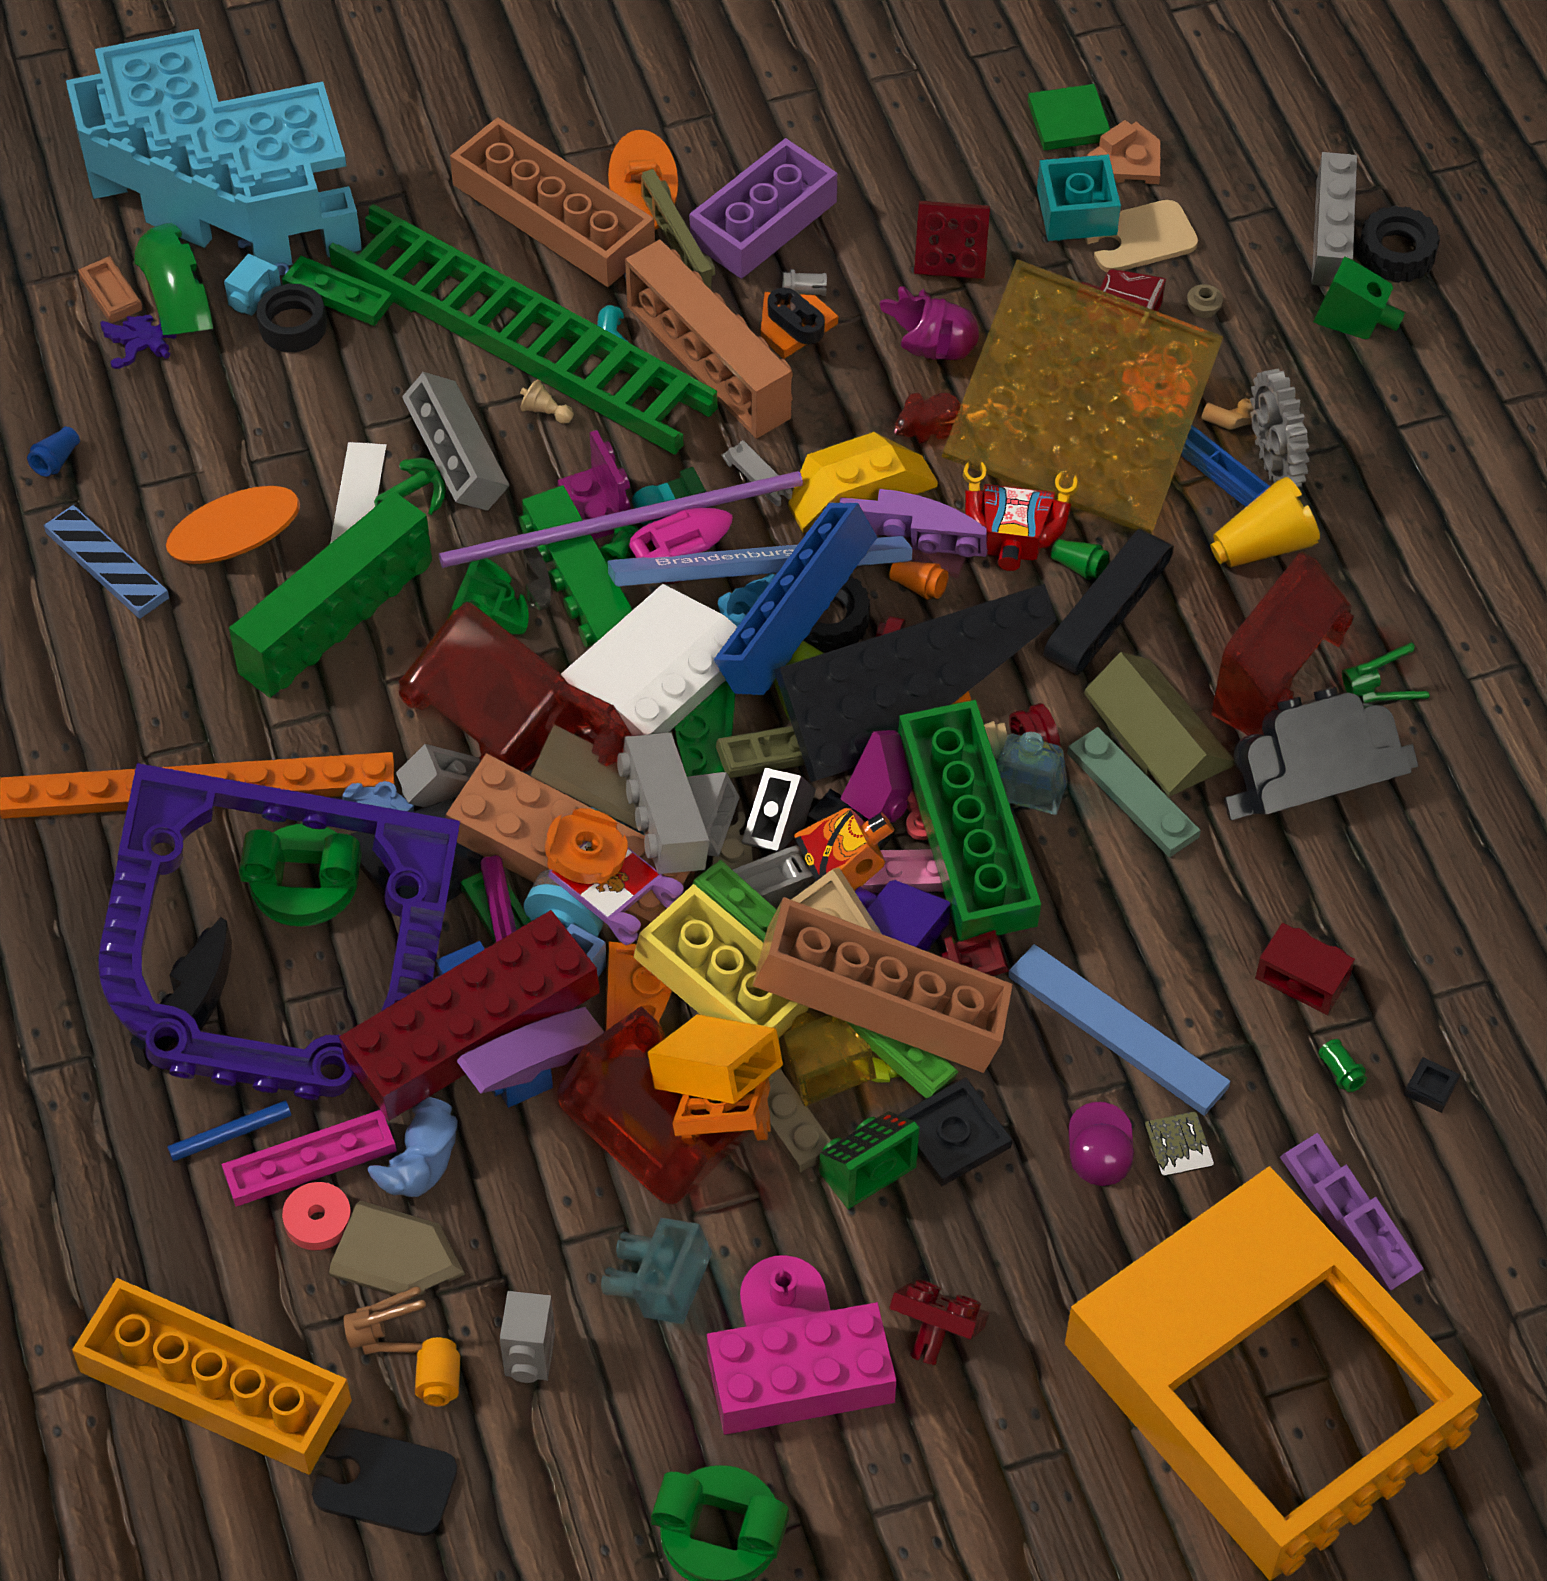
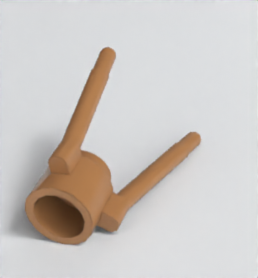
M419 1287L411 1288L371 1306L356 1309L357 1312L344 1315V1328L350 1348L362 1346L364 1355L376 1352L418 1353L422 1349V1343L378 1342V1338L385 1337L383 1321L425 1308L426 1302L419 1300L388 1309L419 1295L421 1289Z

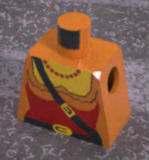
M844 808L794 834V837L815 881L832 869L840 868L855 891L884 867L885 859L877 843L893 833L894 828L882 812L864 822L851 808Z

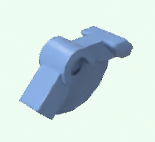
M387 781L379 782L375 787H362V783H352L345 789L342 795L343 800L414 812V805L409 804L404 797L397 793L395 785Z

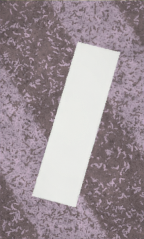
M348 442L330 544L376 507L374 500L378 496L386 444Z

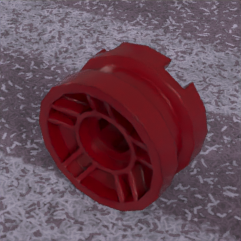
M1038 703L1031 706L1027 712L1019 710L1009 715V727L1013 742L1017 740L1019 735L1025 737L1026 732H1036L1042 736L1043 742L1052 744L1055 755L1060 753L1061 744L1058 729L1050 711L1044 704Z

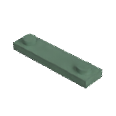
M1099 727L1068 746L1067 754L1169 858L1200 837L1201 830Z

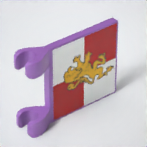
M588 841L579 847L585 851H593L591 843ZM630 848L627 850L620 871L611 877L609 881L602 884L574 882L552 869L548 874L552 880L608 924L619 941L625 945H630L637 940V931L641 927L640 921L635 916L624 913L650 890L654 892L662 905L668 908L684 891V887L679 881L658 874L656 869Z

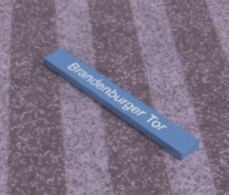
M903 536L877 538L867 551L866 556L857 566L908 562L912 560V547ZM798 545L702 552L672 557L608 560V574L616 586L778 573Z

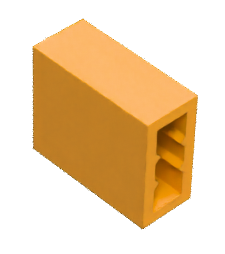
M699 1014L695 1015L647 1052L655 1089L731 1104L738 1102L783 1066L776 1028Z

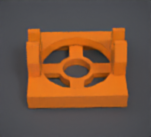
M769 1077L735 1104L726 1102L712 1103L716 1100L683 1094L672 1123L675 1136H682L686 1146H695L697 1144L696 1137H699L700 1134L753 1130L757 1141L768 1140V1132L771 1131L770 1111L767 1101L771 1089ZM738 1106H749V1109L744 1112L725 1113ZM706 1109L710 1114L698 1115L697 1110Z

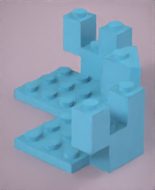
M199 29L97 48L95 53L100 74L66 80L93 199L128 192L127 188L140 193L146 223L155 227L165 223H173L182 232V237L180 238L203 248L212 240L211 224L250 241L253 255L273 265L277 263H285L288 266L293 265L289 235L320 229L327 257H330L329 246L332 243L339 244L352 252L362 251L357 210L350 186L318 192L313 175L315 172L347 166L345 153L323 81L218 102Z

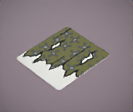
M1196 1112L1155 1119L1145 1123L1162 1175L1199 1169L1214 1164Z

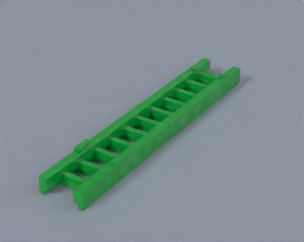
M375 204L368 207L369 214L365 217L366 230L377 236L359 255L339 244L332 243L329 246L331 265L352 277L391 292L395 304L410 312L416 311L674 455L684 446L682 433L661 422L679 402L707 417H710L718 409L717 390ZM392 245L405 251L387 270L374 264ZM420 260L433 266L415 286L402 279ZM449 275L461 281L443 301L430 295ZM476 291L490 297L472 317L459 311ZM505 306L519 313L500 333L487 326ZM533 322L547 328L529 348L515 342ZM562 337L574 343L556 364L544 358L546 353ZM591 354L603 359L585 380L573 374ZM620 370L631 374L630 380L615 396L602 390ZM650 385L662 391L645 412L631 406Z

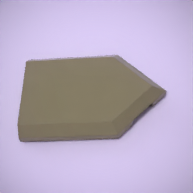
M361 1200L353 1210L329 1270V1276L391 1295L405 1292L414 1287H419L421 1289L419 1295H422L430 1287L446 1280L450 1282L465 1275L439 1223Z

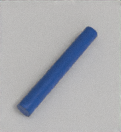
M285 1100L169 1145L167 1148L174 1162L290 1117L291 1112Z

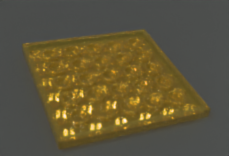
M1017 259L941 457L964 466L969 462V468L980 472L981 462H983L986 466V474L1025 489L1055 492L1054 499H1058L1059 495L1055 485L1056 476L1063 472L1060 486L1061 488L1068 489L1072 487L1074 476L1076 475L1079 488L1076 493L1069 497L1068 502L1072 503L1071 506L1134 530L1141 528L1152 534L1224 336Z

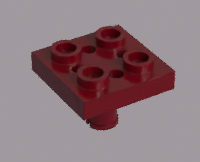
M919 201L914 274L985 279L990 206ZM930 236H932L933 243L929 241ZM966 238H968V243H970V244L972 243V238H973L974 241H975L974 245H972V246H967V245L965 244V243H966ZM953 255H955V257H956L955 261H953V262H948V261L946 260V258H948L949 260H952V259H953Z
M916 1280L915 1284L908 1283L894 1292L889 1309L922 1321L910 1356L918 1361L920 1357H924V1363L936 1365L946 1331L971 1340L985 1328L990 1312L980 1309L981 1302L973 1298L957 1295L956 1299H952L939 1294L941 1290L939 1286L924 1280Z

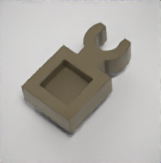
M738 812V822L735 825L729 826L720 855L712 856L713 865L722 860L733 870L753 862L752 846L742 843L746 828V818L743 812Z

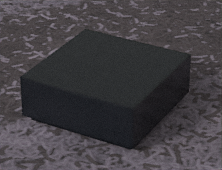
M1422 1057L1405 1089L1404 1096L1442 1113L1459 1081L1460 1074Z

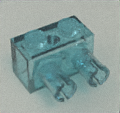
M660 1218L653 1237L634 1235L629 1232L621 1233L620 1238L626 1241L618 1240L616 1247L617 1257L622 1260L640 1261L642 1264L638 1273L608 1267L605 1270V1274L611 1275V1277L603 1275L601 1282L602 1293L604 1295L636 1299L645 1318L684 1324L712 1255L700 1224Z

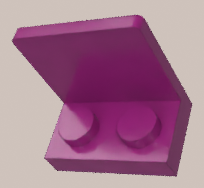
M594 430L590 432L592 468L557 480L558 487L564 485L583 520L631 509L626 495V490L630 488L628 476L623 467L617 468L615 454L608 440L603 442L599 432ZM615 529L593 533L591 536L596 540L615 533Z

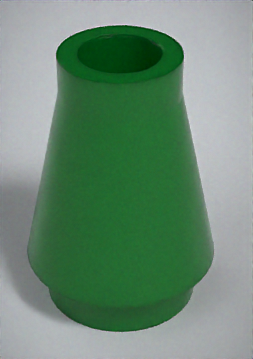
M1059 538L1053 545L1051 559L1060 562L1085 579L1091 580L1093 578L1097 579L1109 565L1110 553L1103 550V546L1100 544L1066 541Z

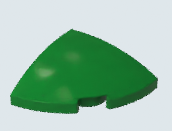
M485 558L470 562L447 619L487 632L524 634L528 626L529 612L524 595L520 594L518 600L516 599L515 591L510 585L512 581L511 576L496 563Z

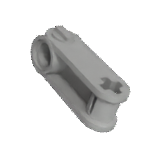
M799 846L783 849L733 869L736 874L776 909L783 897L791 900L816 882Z

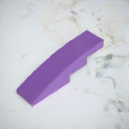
M586 1007L545 1018L498 1037L461 1055L457 1063L480 1094L531 1082L540 1071L566 1065L575 1054L600 1049L609 1038Z
M1318 1132L1280 1156L1296 1182L1331 1229L1387 1292L1424 1269L1377 1197L1369 1199L1347 1164L1340 1167Z

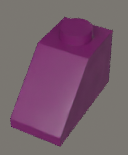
M895 730L873 731L840 798L868 819L882 812L890 823L896 822L907 808V798L912 790V784L901 736Z

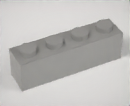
M1322 152L1316 182L1312 285L1330 286L1344 256L1353 260L1357 155Z
M422 372L402 398L455 502L488 511L510 485L456 381Z
M672 733L625 736L623 753H618L617 768L619 776L625 777L627 781V800L629 804L634 803L636 808L635 821L637 829L645 834L644 847L647 858H653L658 874L705 870L709 838Z

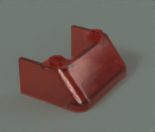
M1303 552L1296 556L1235 632L1224 650L1211 715L1246 735H1264L1262 729L1264 717L1269 712L1279 709L1277 702L1293 698L1294 692L1290 688L1294 676L1323 639L1340 648L1344 642L1345 634L1353 622L1354 615L1350 613L1352 605L1319 562Z

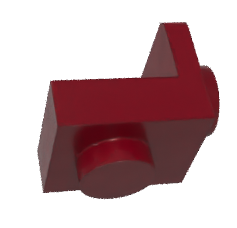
M995 930L956 943L952 936L944 938L947 952L941 954L943 958L990 976H996L1009 971L999 936Z

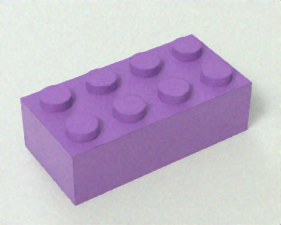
M785 138L689 214L690 232L702 252L742 279L837 202V172Z

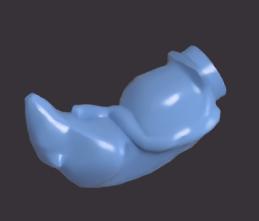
M428 1097L413 1107L412 1112L415 1114V1117L405 1133V1152L389 1160L390 1165L388 1167L380 1165L368 1167L371 1178L376 1181L381 1189L391 1195L419 1197L440 1180L447 1169L456 1139L458 1120L455 1116L450 1115L451 1105L442 1100Z

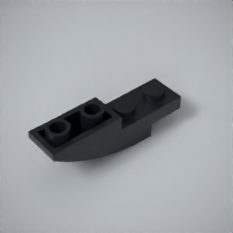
M220 917L211 928H206L200 934L196 945L186 957L182 956L175 962L169 975L174 992L173 994H167L160 1002V1004L174 1006L186 1011L195 1019L200 1031L216 1007L229 971L232 940L227 920ZM132 1035L130 1045L135 1062L149 1071L153 1064L146 1055V1041ZM163 1036L155 1042V1045L160 1050L166 1051L176 1040L170 1036Z

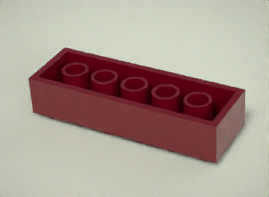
M550 910L339 1036L345 1061L388 1121L466 1075L457 1063L461 1055L526 1025L571 1011L600 993L597 967L554 912Z

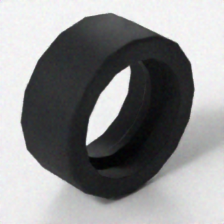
M302 284L277 286L266 292L258 302L256 314L262 339L271 348L282 352L307 350L319 343L326 333L327 318L322 297L310 287ZM289 309H302L313 315L310 320L295 327H281L271 322L275 315Z

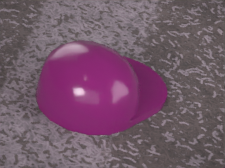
M1106 1102L1085 1104L1077 1109L1070 1119V1159L1073 1169L1080 1178L1094 1185H1113L1124 1179L1132 1168L1134 1157L1132 1125L1128 1116L1113 1104Z

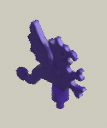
M151 315L127 316V321H123V326L105 321L100 322L104 337L111 339L113 343L120 342L123 345L126 344L125 358H114L111 360V367L114 369H120L135 362L137 352L146 348H150L157 357L169 358V345L163 338L175 339L177 334L163 335L161 323L157 326H152L151 321H153V317Z

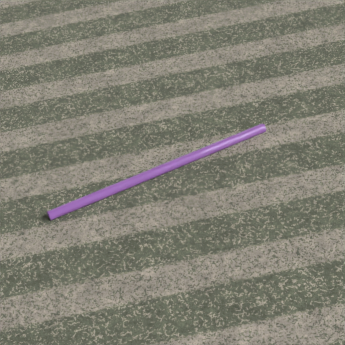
M796 471L439 553V559L442 568L659 519L687 509L707 508L802 486L803 480L801 473Z

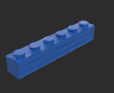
M1171 409L1156 420L1157 425L1154 434L1245 507L1270 487V485L1252 473L1174 409Z

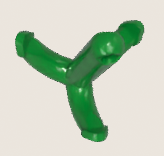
M426 458L403 460L400 462L399 468L403 471H408L413 476L376 496L374 500L375 506L394 491L404 498L425 485L432 483L434 491L428 514L433 515L441 507L446 493V483L436 463Z

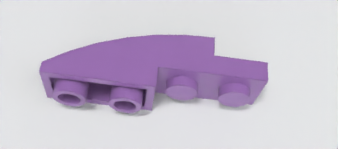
M879 489L878 501L840 497V503H859L876 535L911 538L912 550L929 554L937 552L959 554L964 557H986L987 528L959 510L941 502L915 494Z

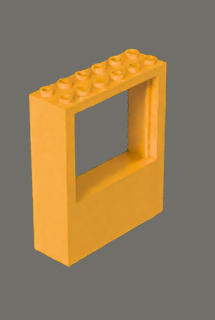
M1270 1166L1072 1305L1070 1309L1065 1338L1067 1348L1269 1581H1272L1282 1572L1285 1576L1293 1574L1304 1564L1307 1553L1315 1547L1322 1551L1331 1545L1339 1536L1340 1532L1338 1530L1349 1521L1356 1525L1365 1519L1373 1510L1371 1505L1383 1496L1386 1500L1391 1499L1405 1486L1406 1481L1404 1479L1415 1471L1419 1475L1428 1471L1438 1461L1439 1457L1437 1454L1446 1447L1455 1450L1461 1446L1471 1435L1470 1425L1479 1416L1476 1410L1483 1396L1481 1392ZM1323 1282L1432 1400L1434 1405L1284 1517L1178 1397L1174 1390Z

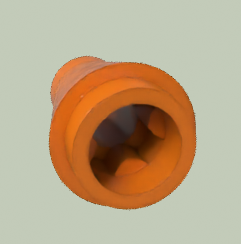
M897 562L892 564L889 574L891 581L898 582L927 600H930L932 597L939 599L945 592L948 583V571L942 569L938 563Z

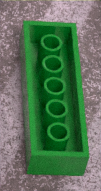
M395 491L392 492L230 626L229 632L238 674L271 698L279 690L287 688L305 668L316 664L324 652L335 643L343 641L356 625L362 620L369 619L382 603L388 598L396 596L407 582L414 576L422 574L432 562L427 515Z
M971 700L900 715L898 733L901 736L913 792L946 900L951 903L950 913L959 942L993 930L998 935L1038 927L1041 902L977 701Z

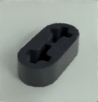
M778 288L769 294L768 316L791 337L802 344H814L823 338L825 327L823 314L801 295L790 288Z

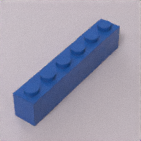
M828 503L714 658L715 663L734 694L764 695L771 688L776 679L774 670L785 666L791 660L799 645L810 634L812 627L823 612L828 609L830 602L848 581L849 576L859 562L866 556L867 551L877 539V535L859 503Z

